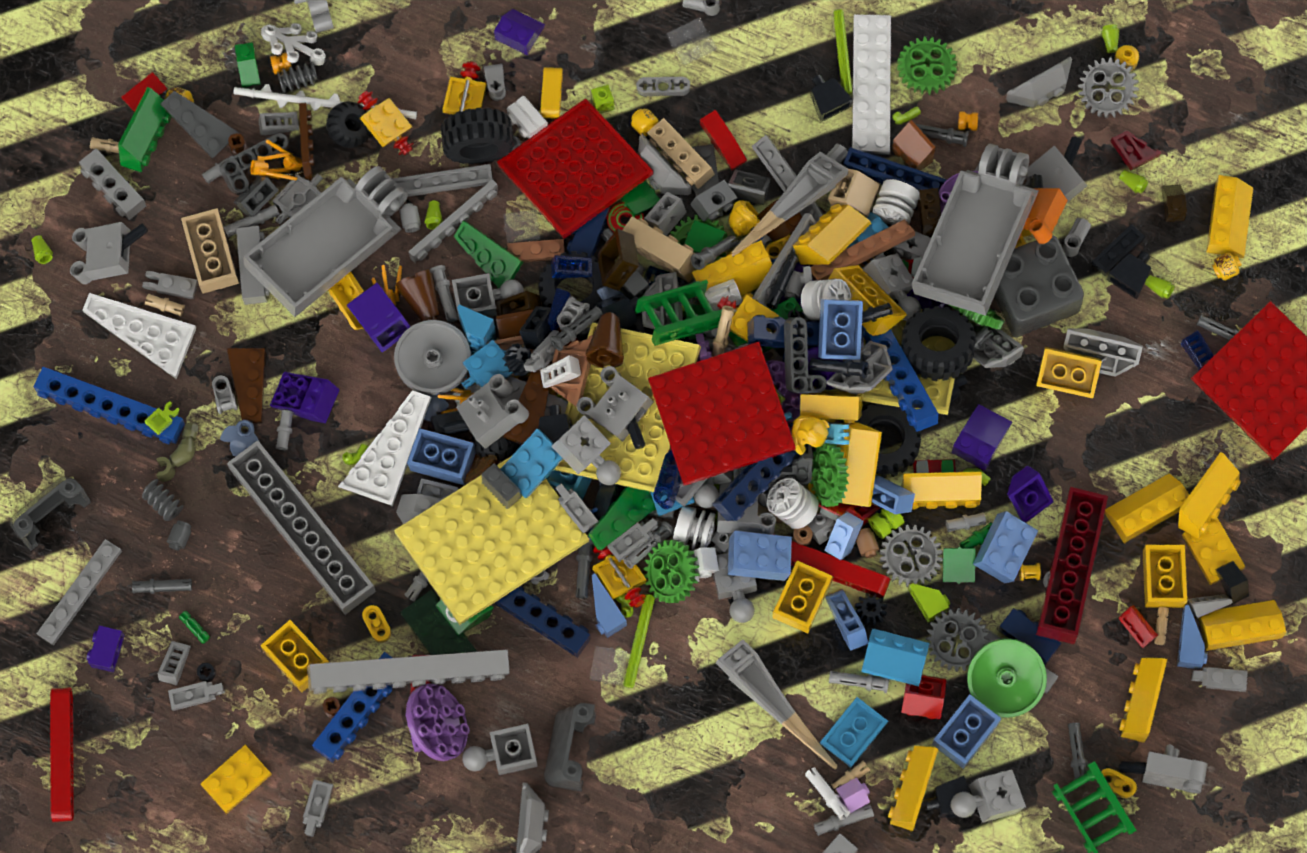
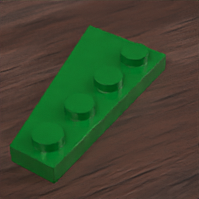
M467 221L461 223L454 235V238L464 250L473 257L475 263L486 274L489 273L490 280L498 287L497 289L501 288L505 281L513 280L523 264L521 259Z
M625 487L618 499L612 503L607 513L600 518L588 534L598 551L604 549L656 509L649 491L632 487Z

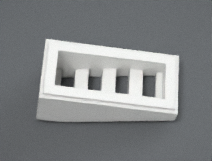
M570 355L540 370L543 388H548L581 376L579 360Z

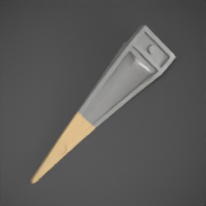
M822 152L816 154L805 164L769 212L732 251V256H735L834 189L836 184L848 175V168Z
M741 640L717 660L716 664L729 676L728 679L836 770L837 764L794 711L758 654L744 640Z

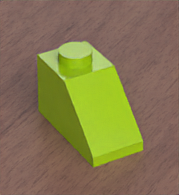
M914 583L909 585L908 591L928 623L935 620L937 615L942 616L943 611L946 613L949 611L950 601L945 594H941L940 590Z

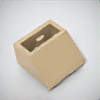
M848 169V175L831 190L828 200L831 206L835 204L850 205L863 216L868 217L880 189V184L860 171Z

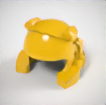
M739 200L734 203L729 215L730 228L737 237L748 235L751 232V228L760 222L757 218L759 213L749 201Z
M800 415L793 421L791 432L796 447L795 451L799 455L804 454L806 450L804 444H809L816 448L822 446L828 436L827 428L830 427L824 419L820 420L816 417Z

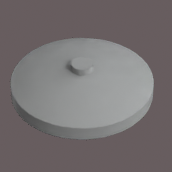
M427 320L411 326L402 334L395 347L394 362L399 377L409 388L422 394L437 395L454 389L464 380L468 370L463 365V362L471 356V351L466 337L458 328L444 321Z

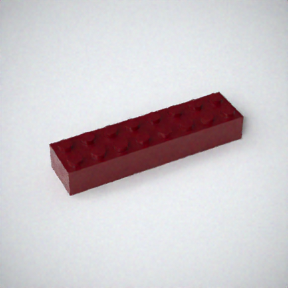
M1070 487L1065 502L1036 635L1075 644L1079 633L1108 496Z

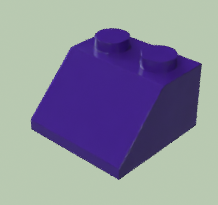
M511 9L502 16L494 30L495 40L528 55L545 24L517 10Z

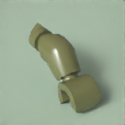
M186 423L181 444L170 455V459L166 457L156 459L161 467L167 466L164 471L158 472L156 475L160 481L167 482L171 480L175 475V466L178 468L192 460L196 451L194 441L197 438L198 425Z

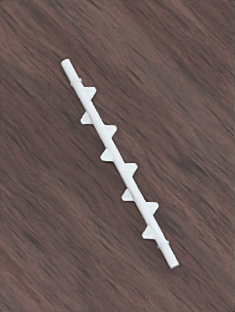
M266 84L261 90L234 87L235 95L277 100L279 108H283L288 102L306 103L311 105L313 111H316L321 106L333 108L341 103L338 94H333L329 100L305 97L303 91H299L296 95L275 93L271 91L269 84ZM400 110L405 118H417V112Z

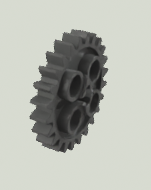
M950 608L949 615L943 611V618L937 615L935 617L937 623H930L934 628L927 630L928 633L932 634L926 637V640L931 641L929 648H933L929 655L935 654L937 656L934 662L942 661L940 667L948 664V670H951L954 666L956 672L959 671L960 667H962L963 671H966L967 665L970 664L975 653L985 643L990 642L989 639L985 638L989 632L983 631L987 625H980L982 618L976 620L975 612L968 615V609L961 613V608H957L956 613H954V610ZM949 622H952L956 625L955 632H949L947 630V624ZM961 623H964V628L960 635V639L963 641L957 645L956 654L952 656L956 645L954 638L959 634ZM967 628L974 630V638L966 636L965 631ZM942 641L950 643L951 648L949 651L942 649ZM961 647L968 648V657H963L960 654Z

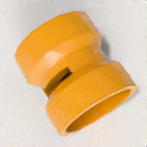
M282 53L281 56H270L274 74L280 73L283 68L289 71V67H292L291 62L287 60V53Z
M959 111L958 130L970 129L971 131H977L978 112L967 114L966 112Z

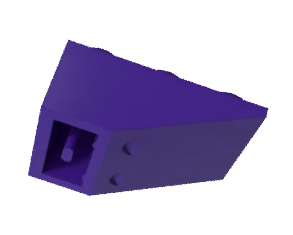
M375 283L347 304V307L382 353L395 344L402 334L410 328L408 322L378 283Z
M284 372L270 406L281 411L294 412L293 415L310 421L326 424L340 389L328 379Z

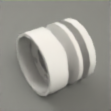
M885 180L879 192L880 197L877 198L876 205H874L873 213L878 215L883 222L894 225L904 219L910 224L914 212L912 209L916 208L919 200V191L902 181Z
M842 279L809 281L805 284L801 294L803 312L812 321L820 320L821 299L851 300V292L848 285Z
M785 478L778 481L771 488L767 496L766 506L771 513L789 527L800 529L808 525L816 516L818 499L795 479Z
M690 506L682 507L676 523L673 540L684 542V545H687L688 541L692 540V550H696L698 542L701 543L700 548H707L709 543H711L715 530V514L710 513L708 519L705 520L706 511L703 510L699 518H697L696 508Z

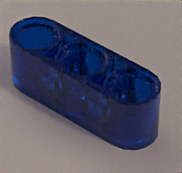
M672 450L666 453L653 493L654 500L663 509H670L674 505L682 481L677 464L672 465V461L675 459ZM669 477H673L671 482L666 483ZM664 495H668L665 501H661Z

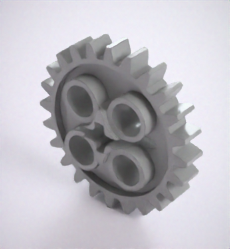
M1111 57L1108 62L1102 58L1101 64L1095 60V67L1088 65L1090 71H1083L1086 77H1080V80L1084 83L1078 85L1083 91L1078 94L1085 96L1081 99V102H1088L1085 108L1089 109L1092 107V114L1098 111V117H1101L1104 113L1105 118H1108L1109 113H1111L1116 118V112L1123 115L1122 109L1129 111L1127 105H1134L1132 98H1138L1134 92L1139 91V88L1134 85L1138 84L1139 81L1133 80L1137 75L1136 73L1130 74L1132 67L1126 68V62L1120 65L1118 58L1115 63H1113ZM1104 74L1105 79L1100 83L1096 82V76ZM1117 75H1123L1121 83L1117 84L1114 82V78ZM1108 84H1110L1114 88L1125 87V90L1110 89L1109 92H1107V90L1104 88L1093 89L1092 87H1108ZM1096 93H1103L1102 100H1094ZM1116 93L1122 94V99L1119 102L1113 101V96Z
M906 525L904 531L901 527H898V533L892 530V537L886 536L888 543L882 542L884 549L880 550V554L883 555L880 558V562H885L882 565V569H888L886 576L893 575L892 582L899 579L898 585L906 582V587L908 588L910 583L917 584V582H920L923 586L925 583L924 579L931 582L930 575L937 576V572L934 569L940 570L941 568L938 563H942L943 558L938 556L942 555L943 550H937L941 544L934 543L937 539L936 536L930 538L931 531L925 534L923 533L924 527L918 531L916 525H914L913 530H910L909 526ZM904 541H906L907 544H908V548H909L910 554H911L912 556L915 555V557H914V563L916 564V566H917V568L919 569V571H916V570H915V568H914V563H913L912 558H911V557H908L909 551H908L906 545L903 543ZM919 541L921 546L914 547L911 542ZM899 547L904 552L902 554H896L893 550ZM926 558L928 559L929 563L927 565H922L919 562V559ZM908 565L910 566L911 570L909 572H904L901 569V566Z

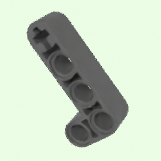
M278 133L268 138L273 143L281 140L282 143L278 146L283 149L288 145V139L284 134ZM266 140L224 161L220 165V173L230 191L234 194H239L248 188L249 183L243 170L251 167L252 160H257V156H262L258 153L259 146L265 148V156L274 155L279 151L271 148L266 143ZM243 155H247L249 157V164H244L242 162ZM227 163L232 164L234 168L233 173L227 172L225 168ZM235 180L242 182L243 187L241 190L235 187Z
M790 317L784 323L786 388L790 392L800 394L822 392L827 385L826 379L820 375H808L806 321L799 317ZM793 324H798V327L793 328ZM797 340L799 347L797 350H794L793 343ZM796 360H798L799 367L797 370H795L793 366ZM798 379L800 386L798 389H795L794 382ZM814 379L818 380L816 388L812 385Z

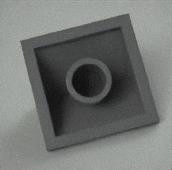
M735 169L728 185L737 196V199L764 205L771 178Z

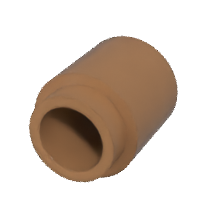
M807 525L803 528L795 529L792 537L793 542L809 546L812 541L813 532Z
M870 528L860 530L856 543L861 556L866 558L876 556L879 547L874 532H871Z

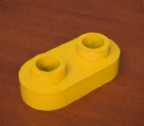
M375 605L367 606L363 610L362 617L373 639L379 643L388 641L391 637V629L383 613ZM371 614L376 615L375 619H370L369 617ZM385 631V634L383 636H379L378 632Z
M1111 768L1101 771L1104 777L1111 778V782L1108 784L1114 794L1124 799L1131 798L1135 794L1137 786L1134 780ZM1127 786L1129 791L1124 792L1122 787Z

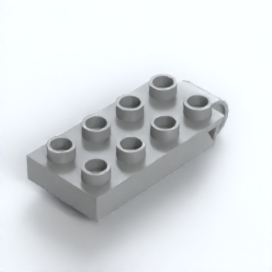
M990 143L983 152L978 173L970 170L960 171L912 281L914 294L986 316L1039 190L1022 186L1029 166L1028 154L1012 152L1011 149H1002L998 145Z
M376 166L369 170L359 180L357 185L351 179L345 180L343 177H340L243 256V266L296 317L402 230L390 217L404 204L408 193L399 187L395 180L390 178L381 166Z

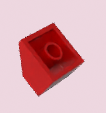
M922 675L919 686L906 683L901 713H906L910 716H924L929 719H941L946 679Z

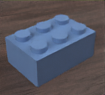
M821 299L819 358L860 360L863 301Z
M419 428L407 464L410 471L465 486L476 454L475 445L469 441Z
M1007 511L997 514L973 565L1003 583L1014 581L1038 530Z
M734 531L729 537L728 575L785 581L791 574L792 537Z
M969 695L935 737L932 745L964 769L1000 724L1001 718L973 696Z

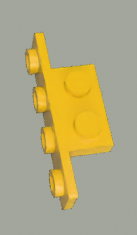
M349 272L328 291L339 306L340 311L349 321L350 326L354 330H360L364 328L347 307V304L362 294L364 290L352 272Z

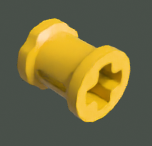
M1022 563L1019 570L1020 581L1032 578L1040 580V563L1035 565H1023Z

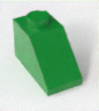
M253 42L234 45L242 88L261 85Z

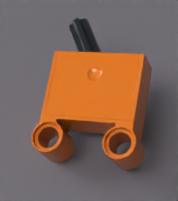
M1034 174L1031 179L1032 189L1039 190L1022 230H1029L1039 244H1045L1052 238L1053 229L1058 223V219L1068 200L1060 188H1043L1042 176Z

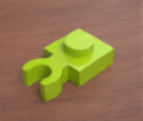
M171 401L166 403L163 411L158 408L145 420V424L158 435L172 424L173 420L171 418L179 414V408H176L174 411L169 410L172 406Z

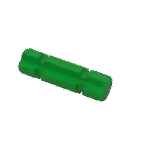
M188 611L182 612L179 615L180 620L186 623V627L202 644L206 643L210 639L207 632L203 631V628L194 618H191L192 616Z

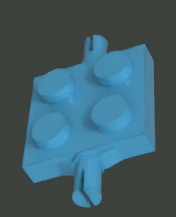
M494 340L463 362V365L470 374V377L461 383L465 389L474 383L482 388L495 374H501L505 379L513 374V372H509L507 366H504L506 362L502 358L505 355V351Z

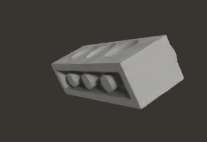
M97 148L79 161L82 168L80 172L85 178L90 177L93 180L92 185L97 191L102 190L105 195L103 196L109 204L114 203L116 205L115 209L121 217L126 216L130 220L146 207L144 199ZM103 170L102 174L96 175L97 171ZM110 183H115L113 187H107ZM127 196L125 200H119L120 197Z

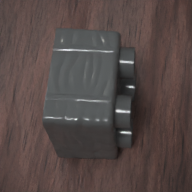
M1052 235L1050 241L1045 244L1033 241L1014 249L994 298L1013 337L1018 338L1078 314L1083 302L1084 292L1056 236Z

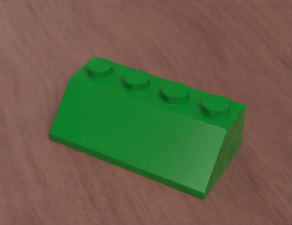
M147 87L118 144L120 165L141 173L144 167L148 166L150 155L152 152H155L159 137L162 138L166 123H169L172 118L160 105L164 99L149 87Z

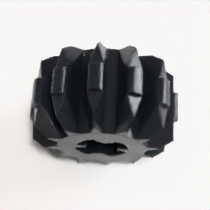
M517 343L506 349L502 359L506 362L504 366L509 368V372H513L514 376L521 377L531 372L525 371L524 368L526 360L531 358L530 348H526L525 344L519 345Z
M866 593V599L860 596L858 599L860 603H855V608L857 609L855 612L860 616V621L862 622L865 619V626L869 625V621H872L873 626H876V620L882 623V616H887L885 611L887 604H881L884 598L880 597L877 600L876 593L873 594V598H870L869 593ZM868 607H869L870 609L874 607V608H875V609H874V612H873L872 610L868 612V611H867Z

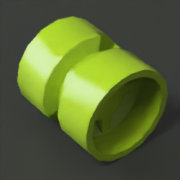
M884 508L881 509L880 514L875 513L868 518L871 528L881 539L891 534V529L896 530L905 523L901 514H893Z

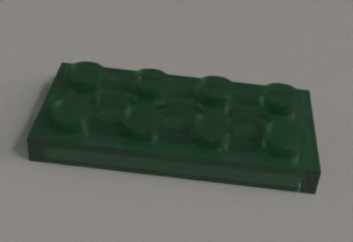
M432 590L400 612L430 655L477 652L466 635L463 633L458 636L438 610L436 604L440 600Z

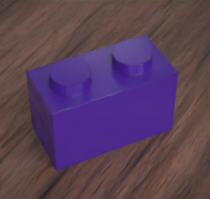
M99 626L98 631H95L93 634V647L89 649L87 654V660L91 667L114 673L125 637L123 632Z

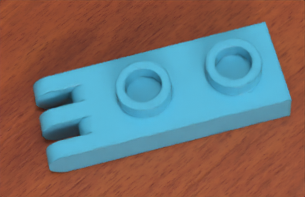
M828 423L830 427L827 428L828 436L824 443L849 444V440H844V437H849V432H844V429H849V424Z

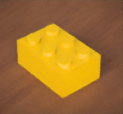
M1045 347L1036 386L1093 398L1102 360Z
M841 391L801 393L800 415L824 419L826 422L843 420V423H855L862 416L863 393L858 395Z
M1145 545L1143 549L1145 608H1184L1187 603L1185 545Z
M796 561L775 606L772 618L805 633H809L832 583L833 576L800 561Z
M291 620L260 645L265 654L301 693L308 688L307 667L309 664L329 663Z

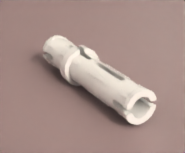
M815 767L811 768L812 773L808 770L805 776L826 800V805L833 809L840 820L844 819L843 815L847 818L850 811L841 802V797L833 792Z

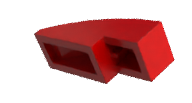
M716 110L700 119V126L711 139V144H714V148L731 171L747 161L736 139Z

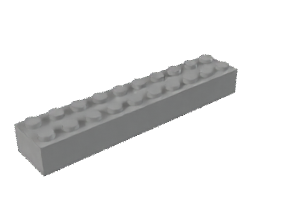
M258 440L227 463L233 475L344 615L376 592L371 581Z
M508 650L309 664L307 667L309 691H313L314 694H323L329 689H333V693L345 692L347 688H353V691H363L369 686H373V690L385 689L386 685H393V688H403L409 683H412V687L425 685L426 682L443 685L451 680L452 684L463 683L465 679H471V682H482L485 678L489 677L491 681H498L504 679L509 674Z

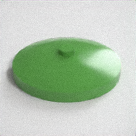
M1003 638L985 644L975 653L967 671V684L971 696L999 717H1016L1030 711L1040 701L1046 688L1047 675L1041 657L1030 645L1016 639Z

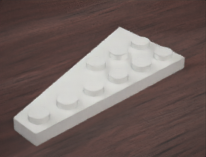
M89 293L83 307L85 314L177 379L196 331L195 325Z
M412 390L398 408L396 414L388 421L382 432L377 435L363 453L361 459L350 470L347 477L338 487L393 506L418 430L422 426L432 397Z

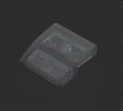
M700 17L666 34L683 65L717 50L712 37L707 33Z

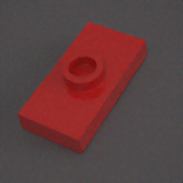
M1134 605L1129 607L1118 618L1142 649L1158 636Z

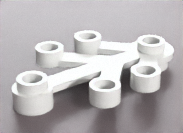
M293 23L287 28H277L274 25L262 27V37L270 42L273 54L279 55L282 53L283 45L278 43L277 40L284 44L289 62L295 63L298 61L299 53L294 51L293 48L309 55L310 62H313L314 65L320 66L324 64L325 53L323 50H313L301 44L303 42L315 43L317 41L316 32L308 31L306 35L285 36V34L299 35L302 27L298 23Z

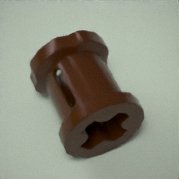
M236 133L229 137L230 150L234 155L247 150V145L241 134Z
M335 697L326 698L323 702L325 714L329 718H333L342 707L339 700ZM334 704H335L336 709H331V711H330L328 707H329V706H332V707H333Z

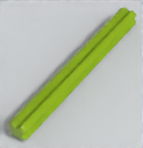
M842 9L834 10L833 16L841 86L851 95L852 84L844 12Z
M646 594L645 602L642 604L623 683L627 688H633L655 601L653 595Z

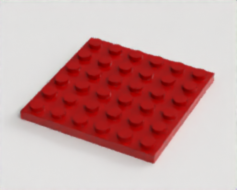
M586 98L511 151L507 156L497 161L502 171L563 239L654 174L646 162Z
M1270 301L1191 379L1274 460L1307 428V336Z
M759 342L648 378L684 486L796 449Z

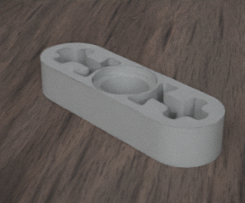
M643 77L637 81L636 88L641 96H684L690 91V81L686 77ZM660 83H667L669 87L663 91L658 88V85ZM680 83H684V89H680ZM643 84H647V90H643Z

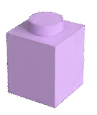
M857 777L836 788L838 795L841 797V802L850 813L870 803L867 795L870 793L865 783L861 784Z

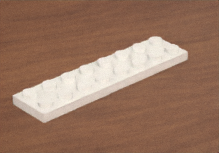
M854 15L852 148L869 154L890 155L891 15Z

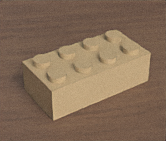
M218 208L181 218L202 294L239 284Z
M631 217L622 231L633 234L636 252L671 273L676 272L677 277L690 283L693 278L692 272L698 270L691 263V256L695 254L693 249L687 244L682 246L671 235L668 237L663 235L664 232L655 226L654 228L649 227V224L642 218L637 220Z

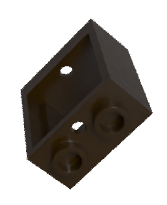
M938 188L919 190L918 207L921 232L930 238L941 217Z
M620 229L613 233L597 253L602 285L619 291L639 267L634 236Z

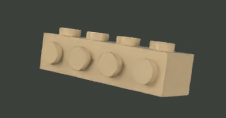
M664 118L647 132L650 138L649 142L655 148L658 147L662 151L660 153L667 161H672V166L679 174L682 172L685 175L684 179L691 186L694 184L699 189L715 175L709 164Z

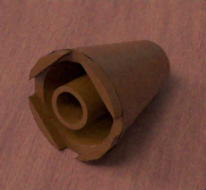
M429 269L417 272L414 276H408L396 283L397 289L421 321L438 320L437 317L440 314L432 273Z
M608 312L600 317L586 350V360L594 366L604 368V365H610L616 368L623 364L624 353L620 319L614 313Z

